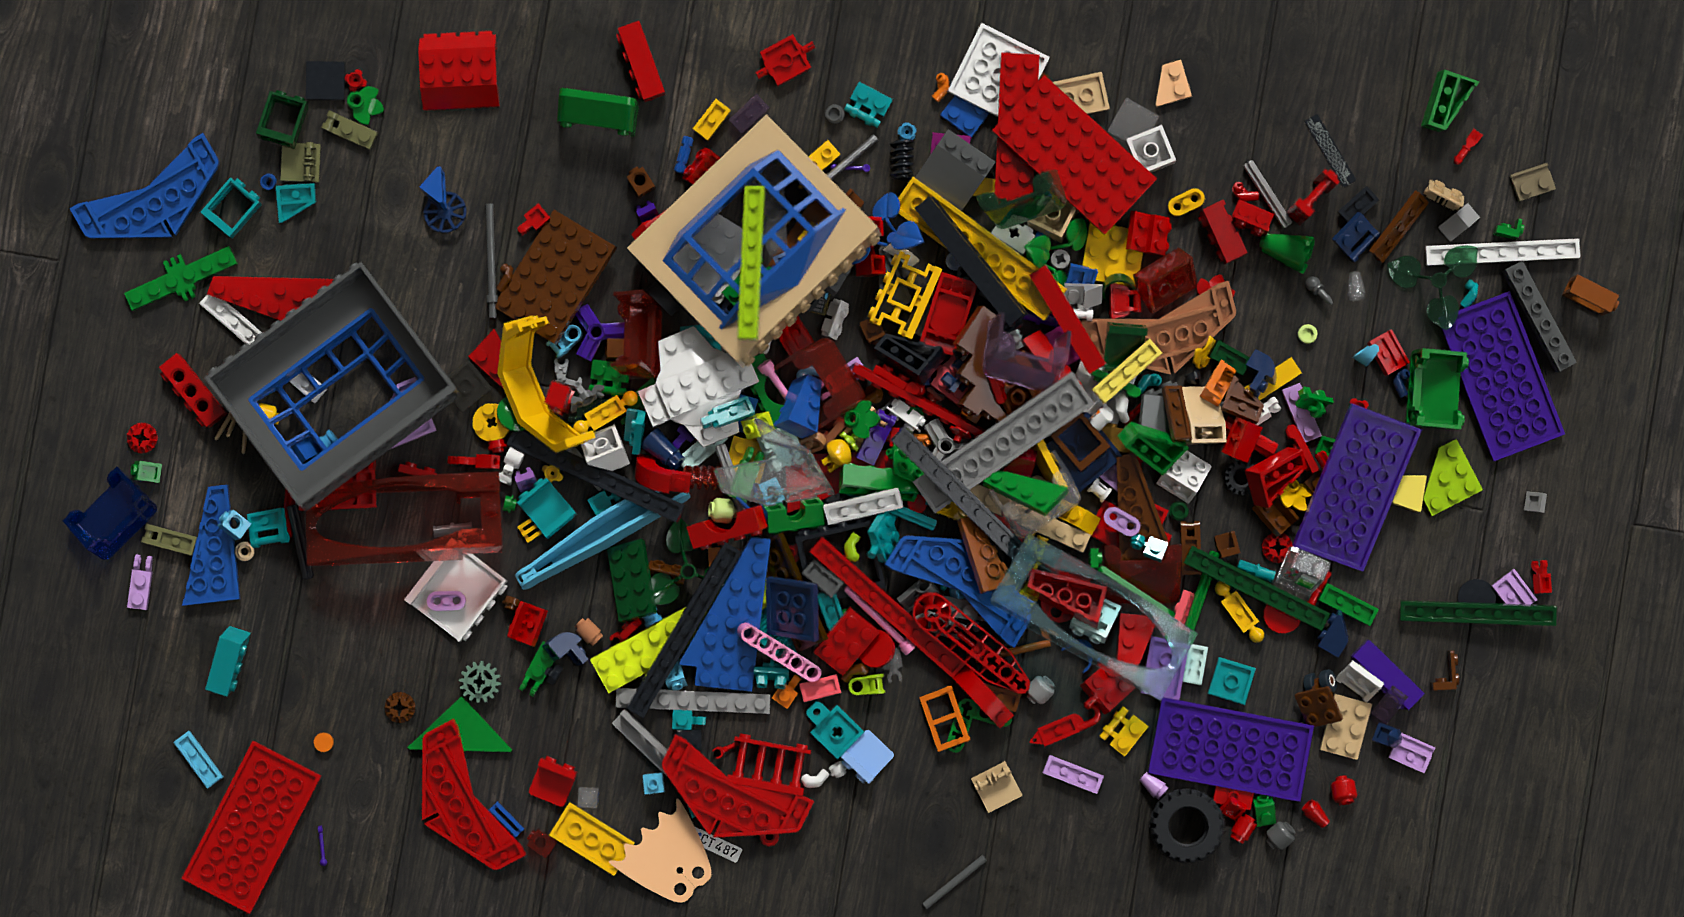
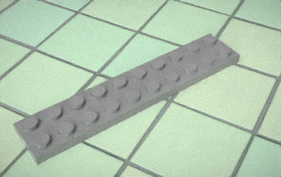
M1070 372L941 461V463L970 490L992 473H995L1088 409L1094 402L1073 372ZM925 474L913 481L934 513H937L952 502Z

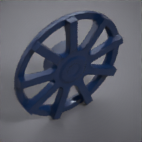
M446 191V195L452 196L447 204V209H442L430 198L428 199L424 209V218L431 229L440 233H448L462 225L466 218L467 210L463 199L456 193ZM456 198L461 202V204L451 207ZM431 203L438 208L437 210H428ZM459 208H463V216L456 214L453 211ZM428 214H437L431 221L428 219ZM456 217L461 219V221L455 226L451 218ZM438 219H441L439 229L432 225ZM445 221H449L451 229L443 230Z

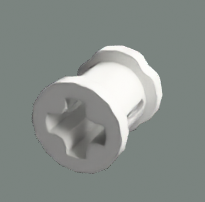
M1097 478L1087 491L1095 494L1100 498V502H1103L1112 491V488H1107Z

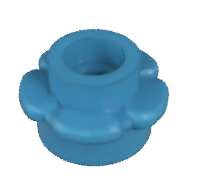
M903 123L898 128V135H900L901 140H913L915 138L916 128L914 125Z

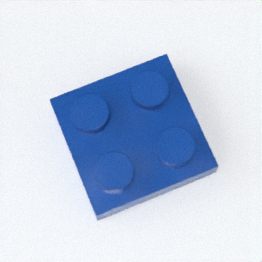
M954 96L940 116L967 136L972 137L989 115V112Z

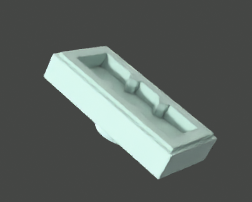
M1189 644L1183 682L1202 685L1208 647Z

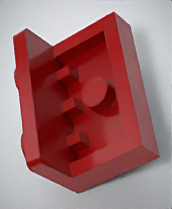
M520 601L518 607H516L513 622L509 626L507 637L535 647L548 611Z

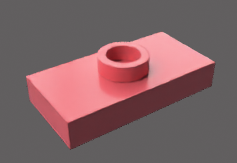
M1183 590L1180 602L1176 604L1174 609L1175 617L1171 625L1172 627L1180 630L1184 629L1195 597L1194 593Z
M837 674L819 678L815 682L808 681L799 684L804 702L841 693Z

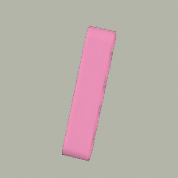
M749 623L739 625L737 634L746 643L810 682H815L820 678V668L808 659ZM751 628V635L744 637V631ZM763 638H767V644L760 647V641ZM779 648H782V649H783L782 655L779 656V657H776V655H775L776 650L779 649ZM794 658H798V664L796 666H791L792 660ZM814 667V674L807 676L808 669Z

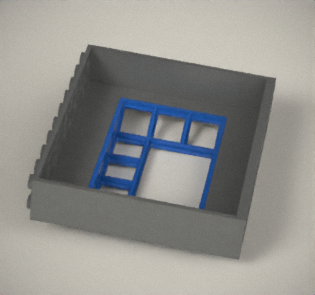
M362 262L352 264L348 268V272L336 276L332 280L333 283L329 286L321 287L317 291V295L305 299L301 303L302 306L296 310H290L283 320L274 322L270 326L271 329L265 333H259L252 343L243 345L236 355L228 356L224 359L221 366L209 370L208 375L205 377L294 500L305 511H308L462 396ZM373 317L384 332V335L368 348L357 334V330L369 318ZM352 336L362 349L363 354L343 367L332 352V349ZM389 339L401 357L385 371L373 354ZM327 354L339 371L327 381L318 385L307 368ZM369 359L395 393L396 397L329 447H326L299 409L364 360ZM406 362L418 379L403 392H400L390 376ZM300 373H303L314 390L294 404L284 391L283 386ZM278 391L289 408L272 418H268L257 401ZM291 414H295L306 431L289 441H285L274 424ZM311 436L322 452L309 462L302 464L290 447Z

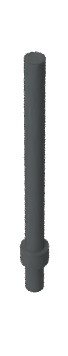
M486 204L488 295L486 296L487 303H489V318H497V310L495 308L496 302H498V295H496L494 208L493 204Z

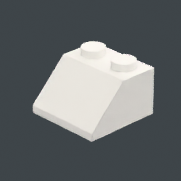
M1162 125L1126 139L1130 154L1151 173L1176 162Z
M615 424L594 432L596 438L581 444L588 465L613 471L630 464Z

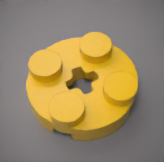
M487 403L481 406L473 416V429L481 439L489 442L503 439L510 431L499 422L497 417L498 404ZM495 417L497 425L489 428L487 420Z

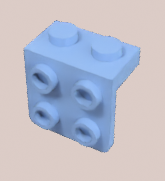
M866 730L841 756L844 759L841 763L849 770L853 768L857 772L855 776L862 783L865 781L870 783L894 757V754L870 730Z

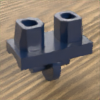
M958 358L951 367L958 371L964 361ZM946 372L940 379L946 386L945 390L948 393H954L958 387L963 392L970 386L961 385L959 377L957 375L953 377L949 372Z

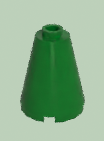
M1267 233L1266 237L1262 236L1259 247L1262 248L1263 253L1304 274L1308 267V264L1305 263L1311 258L1315 240L1312 236Z

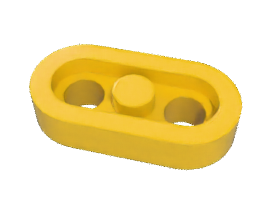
M1193 188L1172 198L1168 203L1169 213L1173 216H1181L1200 207L1205 199L1204 193L1200 189ZM1191 196H1197L1198 201L1193 202ZM1174 204H1179L1180 210H1175Z

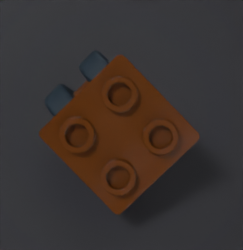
M1332 670L1321 671L1318 678H1316L1315 673L1305 675L1303 681L1305 691L1295 694V699L1308 725L1317 727L1343 720L1332 693L1337 688L1336 676Z

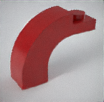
M643 454L637 455L635 479L641 485L663 493H669V491L689 493L692 473L665 469L656 464L655 457Z
M967 665L953 677L957 684L999 728L1004 726L1014 716Z

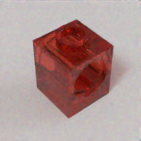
M540 828L537 831L532 830L527 837V840H529L527 846L544 858L548 857L558 842ZM537 837H543L546 840L544 847L537 846Z

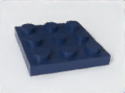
M1087 412L1086 414H1084V416L1089 420V418L1091 417L1089 413ZM1080 419L1058 436L1079 462L1101 445ZM1102 430L1098 432L1107 441L1110 448L1081 472L1053 440L1046 445L1058 469L1077 493L1116 464V457L1121 456V453Z
M771 576L767 577V634L813 642L819 640L818 584Z

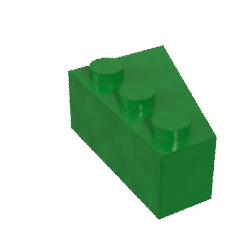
M1130 422L1117 435L1126 448L1161 475H1164L1189 449L1185 442H1172L1170 433Z

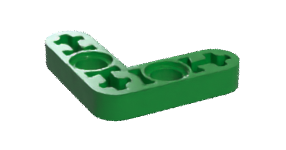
M965 698L959 702L958 706L961 714L964 711L961 705L966 704V701L970 702L969 705L972 707L966 713V716H970L969 720L962 717L966 722L967 732L969 731L972 718L996 725L989 717L982 718L979 711L981 708L974 700ZM957 717L953 720L947 742L955 740L956 735H952L953 731L962 734L955 727L958 721ZM1012 718L1002 727L1010 725ZM962 743L961 746L956 747V749H952V747L948 749L951 752H960L963 749L965 743Z

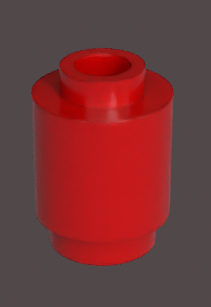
M1247 814L1244 817L1240 815L1231 830L1230 836L1244 844L1245 840L1248 841L1257 826L1254 823L1255 819Z

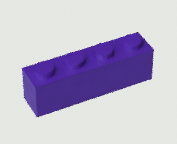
M1365 640L1351 655L1355 663L1384 683L1380 690L1386 696L1391 695L1395 699L1394 704L1401 710L1403 708L1409 710L1425 694L1370 640Z

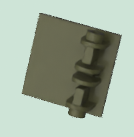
M313 142L296 143L295 149L282 146L281 181L319 182L321 144H314Z

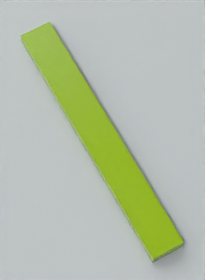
M745 186L738 340H758L765 202L764 186Z

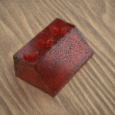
M1179 247L1133 274L1136 290L1152 314L1195 289L1198 284L1193 257Z

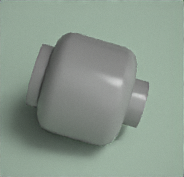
M1036 676L1030 682L1027 698L1033 704L1036 702L1039 704L1046 703L1054 695V683L1046 676Z

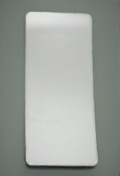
M891 243L883 249V251L893 256L894 254L898 255L900 251L910 255L907 263L909 266L913 267L919 262V259L907 249L896 250Z

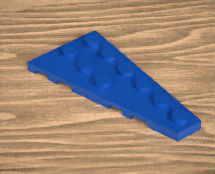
M228 485L210 486L207 489L203 507L204 511L182 606L241 599L235 542L231 536L218 527L221 522L219 521L220 516L225 511L231 510ZM232 519L229 521L231 528H233Z

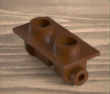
M650 560L649 562L651 578L657 573L669 574L672 580L680 575L681 565H668L660 560ZM682 578L675 582L677 586H680V584L684 585L685 579Z

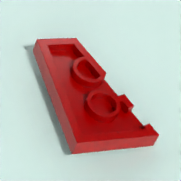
M493 329L468 357L503 388L497 374L501 339L496 330Z

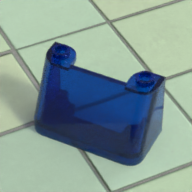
M116 467L108 474L107 482L110 487L85 512L81 510L71 511L63 520L65 525L85 548L103 560L111 558L157 511V505L119 467Z

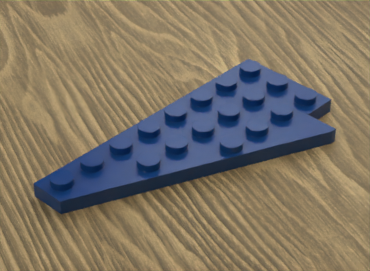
M750 537L681 656L679 665L696 666L695 686L752 692L757 649L742 640L737 634V629L740 624L749 623L760 630L770 539ZM751 628L744 631V637L751 635Z

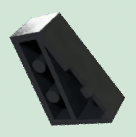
M885 334L874 347L878 359L922 386L946 358L942 346L926 345L925 342L909 341L908 338Z

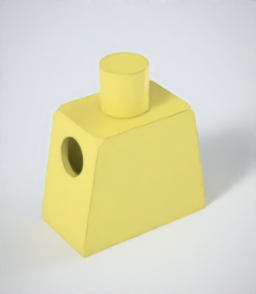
M1404 475L1391 504L1413 512H1421L1427 476Z

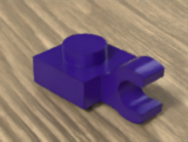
M681 424L676 430L680 435L672 444L679 449L686 440L692 443L695 437Z

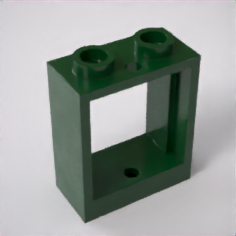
M276 90V92L270 91L256 131L258 139L295 149L309 107L307 101L300 96H294V98L287 96L285 92ZM275 102L300 109L292 136L267 129Z

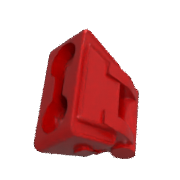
M1116 283L1109 285L1110 319H1122L1127 317L1130 312H1141L1140 289L1129 290L1128 286ZM1129 295H1133V307H1130Z

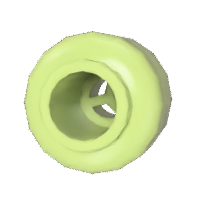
M715 498L709 504L708 516L715 523L729 524L733 518H736L737 509L731 499Z

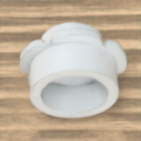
M838 761L829 767L830 776L839 778L846 773L845 770L847 768L841 763L842 761Z

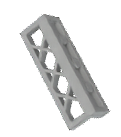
M624 709L612 724L667 776L661 766L667 749Z

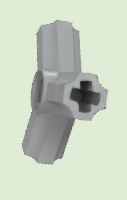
M934 419L924 426L925 431L935 446L932 454L940 462L972 441V439H962L960 444L955 443L948 436L939 419ZM941 444H947L950 450H942Z

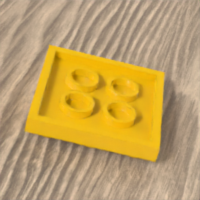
M1089 224L1082 266L1098 269L1097 282L1104 283L1105 279L1110 275L1121 273L1129 276L1137 288L1143 253L1126 249L1128 228L1113 226L1103 235L1094 225ZM1117 282V283H1116V284H1120V285L1122 284V285L1131 287L1129 284L1124 283V282Z

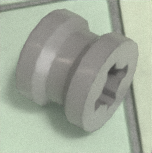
M1062 249L1056 250L1050 258L1052 267L1057 270L1065 269L1070 262L1069 254Z

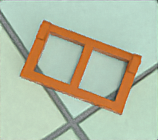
M947 686L919 697L938 752L971 740L952 686ZM949 694L954 713L933 720L927 701ZM957 717L963 737L941 744L935 725Z

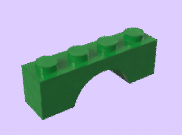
M762 353L754 357L755 361L752 363L759 383L750 386L753 395H758L761 400L758 403L761 411H769L774 424L781 414L779 413L781 407H784V405L774 403L766 395L765 381L768 376L762 374L758 369V366L766 361V357Z

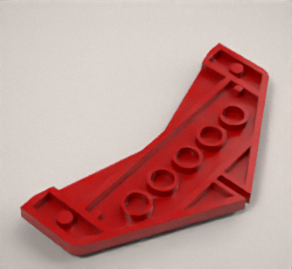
M455 719L427 732L423 736L422 820L437 812L439 816L424 824L493 870L501 869L524 857L526 852L522 845L473 795L461 735Z
M677 734L674 735L661 763L662 769L709 836L717 820H720L713 838L798 832L814 803V800L805 796L736 785L686 739Z

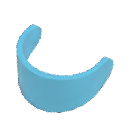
M1376 344L1370 347L1366 346L1352 358L1367 367L1378 353L1379 346Z

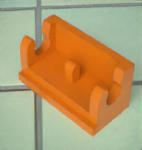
M1221 359L1200 397L1218 407L1229 388L1236 370Z

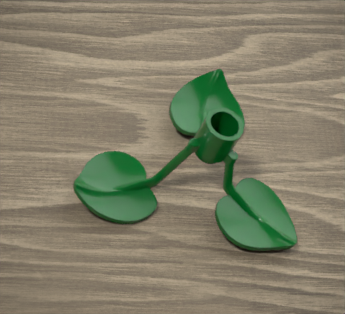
M1075 218L1069 223L1066 231V237L1069 241L1067 244L1051 246L1050 239L1043 235L1032 239L1024 246L1027 251V260L1032 262L1034 266L1041 268L1047 265L1046 263L1050 257L1049 250L1072 246L1074 251L1080 250L1087 238V227L1084 219ZM1047 265L1049 270L1052 271L1055 280L1064 286L1067 278L1066 273L1063 270L1056 271L1055 268Z

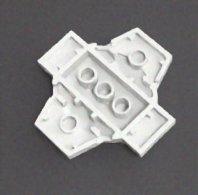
M694 326L658 341L661 371L657 377L656 384L638 391L652 426H658L669 420L682 424L703 448L739 433L738 421L720 428L712 426L703 429L700 422L701 418L708 416V412L712 408L739 399L741 390L759 383L752 364L742 368L729 354L714 349Z

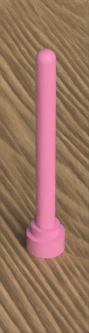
M768 359L761 363L758 369L762 374L770 378L785 399L788 390L774 372L775 365Z
M845 586L844 592L899 643L900 651L908 655L915 648L916 645L901 636L849 586Z

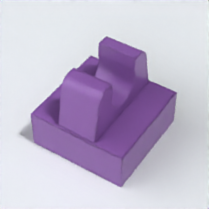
M530 467L526 468L527 473L520 474L519 470L516 471L515 481L520 493L535 488L533 484L537 482V479Z

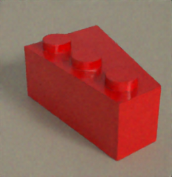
M1223 199L1203 209L1200 212L1201 217L1198 219L1202 227L1207 228L1209 232L1207 237L1211 245L1215 244L1218 250L1216 255L1219 261H1223L1226 265L1246 255L1247 250L1239 232L1236 231L1232 223L1231 215H1228L1224 207L1226 203Z
M1287 447L1245 470L1254 505L1270 508L1273 505L1272 501L1284 493L1285 487L1289 483L1292 484L1307 468L1303 450Z
M1120 614L1118 619L1115 675L1134 677L1159 617Z

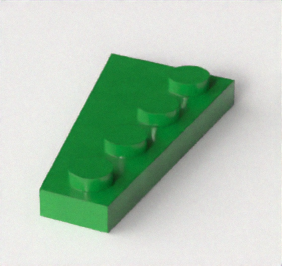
M1001 470L992 473L983 481L984 486L1044 517L1069 493L1068 487Z

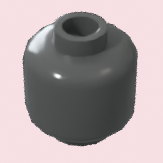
M1279 821L1267 830L1268 839L1266 841L1271 848L1284 850L1295 840L1294 834L1296 832L1288 822L1283 823Z

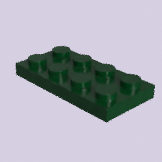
M638 539L607 548L619 622L624 623L657 614L645 540Z

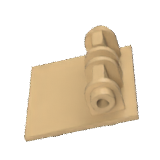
M1430 180L1429 186L1426 187L1423 193L1427 198L1434 201L1439 196L1436 201L1437 203H1439L1441 197L1444 198L1441 205H1444L1446 200H1448L1445 206L1453 211L1454 209L1458 211L1460 207L1463 208L1464 196H1462V193L1456 189L1450 190L1446 188L1445 184L1438 180Z
M1005 761L971 778L988 813L1023 796Z

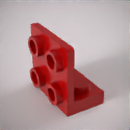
M1239 199L1231 217L1234 227L1239 229L1245 227L1251 230V234L1261 237V235L1265 236L1269 232V225L1274 214Z

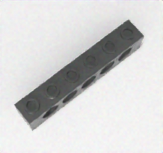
M1521 261L1502 271L1555 373L1577 363L1524 262Z

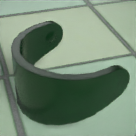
M1121 273L1107 277L1103 283L1102 290L1104 300L1109 302L1105 290L1113 283L1124 282L1129 284L1133 290H1136L1133 280Z

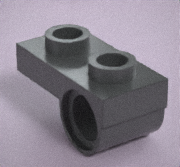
M919 579L901 594L897 600L910 613L918 597L928 592L939 594V591L934 583Z

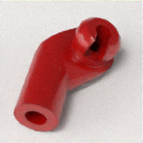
M1241 182L1234 183L1232 191L1238 199L1242 201L1259 200L1258 191L1248 192Z

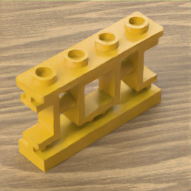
M900 251L898 255L894 254L891 265H893L891 273L887 271L883 282L886 283L884 289H879L875 298L878 300L876 307H871L867 317L870 318L869 323L879 327L883 318L901 325L897 335L912 341L942 269L928 263L925 272L907 265L910 255ZM902 259L904 262L901 268L910 271L907 280L897 277L893 284L891 281ZM930 271L932 275L923 296H920L919 293L922 287L913 283L917 275L926 278ZM899 283L916 290L909 307L892 300ZM887 294L889 297L886 303L895 306L891 316L882 312L879 319H877L876 315ZM915 306L917 307L908 330L905 331L906 322L899 320L898 317L901 310L911 313Z

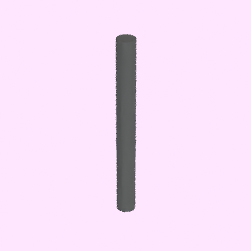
M981 855L924 901L923 905L927 909L983 865L987 861L986 858Z

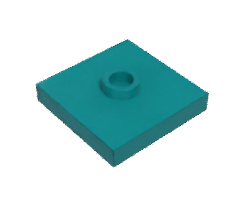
M1218 657L1207 694L1245 705L1256 668Z

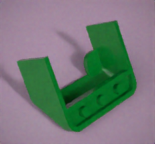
M560 88L557 123L565 128H572V125L576 124L610 128L617 131V134L621 136H628L629 133L631 136H635L639 105L637 100L631 97Z

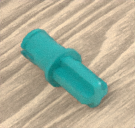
M1240 560L1237 568L1271 583L1276 574V571L1261 567L1260 564L1255 565Z

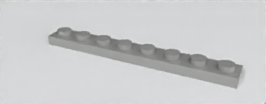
M618 688L616 691V707L626 708L637 689ZM660 690L649 709L770 714L771 694Z

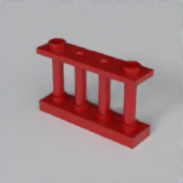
M1325 169L1313 181L1317 185L1306 199L1301 200L1299 198L1286 212L1288 216L1301 225L1314 212L1312 204L1323 191L1328 194L1340 182L1337 180L1338 176L1333 171Z
M740 733L739 737L735 736L734 740L740 741L735 771H733L732 775L728 774V778L738 785L803 796L804 788L801 787L799 782L804 754H811V750L807 749V745L796 744V747L754 740L751 739V735ZM748 743L759 745L755 771L751 778L744 777V773H742ZM767 746L778 748L774 774L770 781H764L761 776ZM786 750L797 752L792 782L789 785L782 784V780H780Z

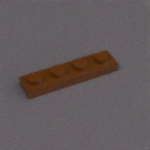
M1416 190L1413 192L1369 250L1378 261L1383 263L1428 205L1429 202L1420 192Z

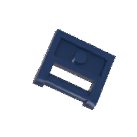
M1357 212L1332 240L1349 260L1356 263L1362 252L1375 239L1378 240L1381 234L1369 223L1362 213ZM1368 231V232H1369V235H1368V236L1363 240V242L1352 252L1350 249H1351V248L1362 238V236Z

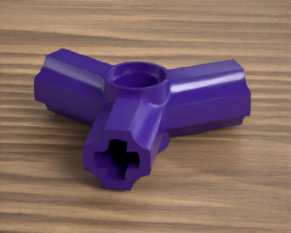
M588 304L579 308L576 313V317L587 332L577 352V355L592 361L602 340H607V338L626 339L625 322L601 324ZM596 327L602 330V334L599 337L592 336V330Z

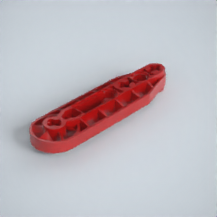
M934 592L922 594L916 599L913 604L912 614L917 625L989 683L1018 694L1026 693L1029 690L1030 680L1012 652L944 596ZM950 605L956 609L952 614ZM928 609H934V611L936 612L935 615L930 614L928 616ZM958 612L971 621L966 627L955 619ZM923 613L924 617L916 619L917 615ZM949 620H951L952 622L950 623V625L946 629H944L943 627H945L948 624ZM928 621L931 622L930 628H928ZM973 624L985 633L981 639L969 631ZM957 625L958 627H960L963 631H965L977 642L974 643L973 641L968 639L961 631L958 632L955 629V626ZM929 631H937V633L933 635ZM954 631L959 638H961L971 647V649L967 648L964 644H962L959 640L952 636L950 632ZM942 632L954 641L950 647H947L938 639ZM988 636L1000 645L995 651L984 643ZM956 645H959L968 653L965 659H962L952 651ZM1003 648L1013 658L1010 663L999 655ZM971 657L983 665L979 672L967 663ZM993 657L996 663H998L997 667L992 662L988 663L987 658ZM1015 663L1018 665L1022 672H1020L1014 667ZM1003 668H1010V673L1007 676L1001 675ZM988 669L998 678L996 681H993L983 676L982 673ZM1014 676L1017 680L1023 682L1024 685L1018 686L1017 683L1013 680ZM1002 680V681H1003L1005 684H1007L1008 686L1003 685V684H1001V683H999V682Z

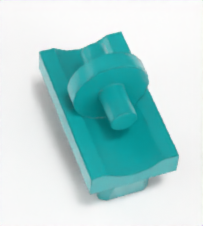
M772 658L770 663L763 662V667H754V676L758 688H767L768 680H775V688L785 689L787 681H790L789 669L782 668V664L775 663V660Z

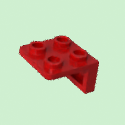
M542 757L538 763L539 767L530 786L529 793L562 807L567 801L578 772L574 770V766L566 763L562 766L557 764V760L552 757Z

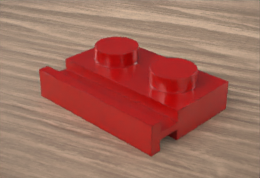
M799 316L796 317L797 320L790 327L787 325L782 330L783 334L778 338L790 358H793L815 343Z
M1392 329L1367 342L1369 347L1373 344L1379 346L1375 359L1385 376L1410 363Z

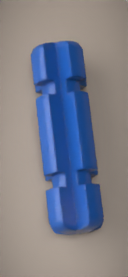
M684 136L681 143L683 145L680 146L677 157L678 163L675 164L674 171L680 174H684L685 164L688 162L691 151L690 146L693 144V138Z

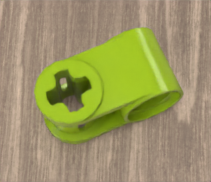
M884 674L853 678L848 683V689L854 695L886 693L882 682ZM854 681H859L862 684V689L859 692L852 690V683Z

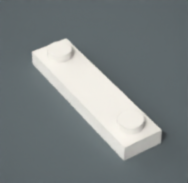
M899 488L825 504L823 508L828 525L903 508Z

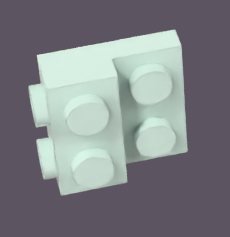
M1105 599L1097 629L1074 617L1069 628L1078 636L1084 634L1090 637V641L1095 644H1100V642L1105 644L1121 606Z

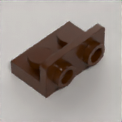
M1277 496L1272 501L1273 505L1270 508L1256 505L1252 508L1276 538L1299 519L1293 509L1290 507L1286 508L1282 504L1280 496Z

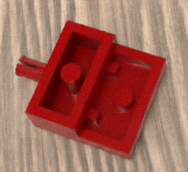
M1112 659L1104 663L1080 685L1090 697L1083 703L1084 706L1088 705L1086 708L1090 709L1096 704L1104 715L1110 712L1136 688L1126 676L1115 675V663Z

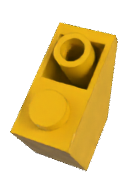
M1065 499L1060 501L1053 516L1090 535L1093 534L1101 519L1088 510Z

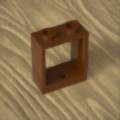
M1083 413L1077 415L1051 435L1052 440L1080 472L1110 448L1107 441L1093 427ZM1078 419L1085 424L1101 443L1081 462L1077 460L1058 437Z

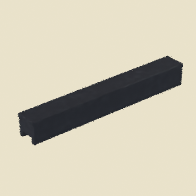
M929 196L915 207L916 211L1010 327H1014L1016 323L1028 314L934 196L932 198Z

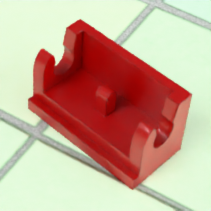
M1236 416L1226 439L1227 442H1225L1221 452L1248 463L1263 427Z

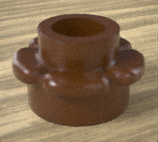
M506 596L505 601H502V603L505 605V609L515 611L520 600Z

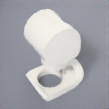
M510 447L504 459L505 466L501 473L496 472L495 479L511 486L513 470L519 469L525 453Z

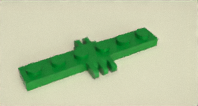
M225 247L188 265L185 264L181 254L177 255L180 263H177L174 257L170 258L173 265L171 267L167 260L163 261L168 274L124 293L131 310L135 311L175 292L178 296L182 295L185 302L189 300L187 292H189L191 298H195L196 296L193 291L196 289L195 283L238 264L231 247Z

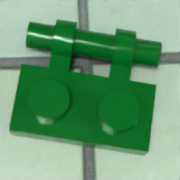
M592 360L591 379H598L596 385H604V390L601 393L611 394L612 397L616 395L618 397L620 395L623 396L627 389L621 388V383H629L630 364ZM606 380L613 381V386H605ZM590 384L589 390L592 391L594 385Z

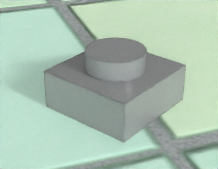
M1527 491L1524 510L1544 513L1547 494Z

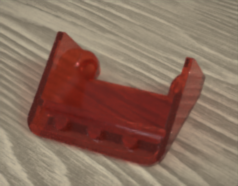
M1182 544L1169 546L1165 552V560L1161 562L1156 560H1121V551L1118 547L1114 545H1104L1102 547L1104 567L1159 603H1173L1179 599ZM1103 580V586L1107 587L1105 599L1114 603H1138Z

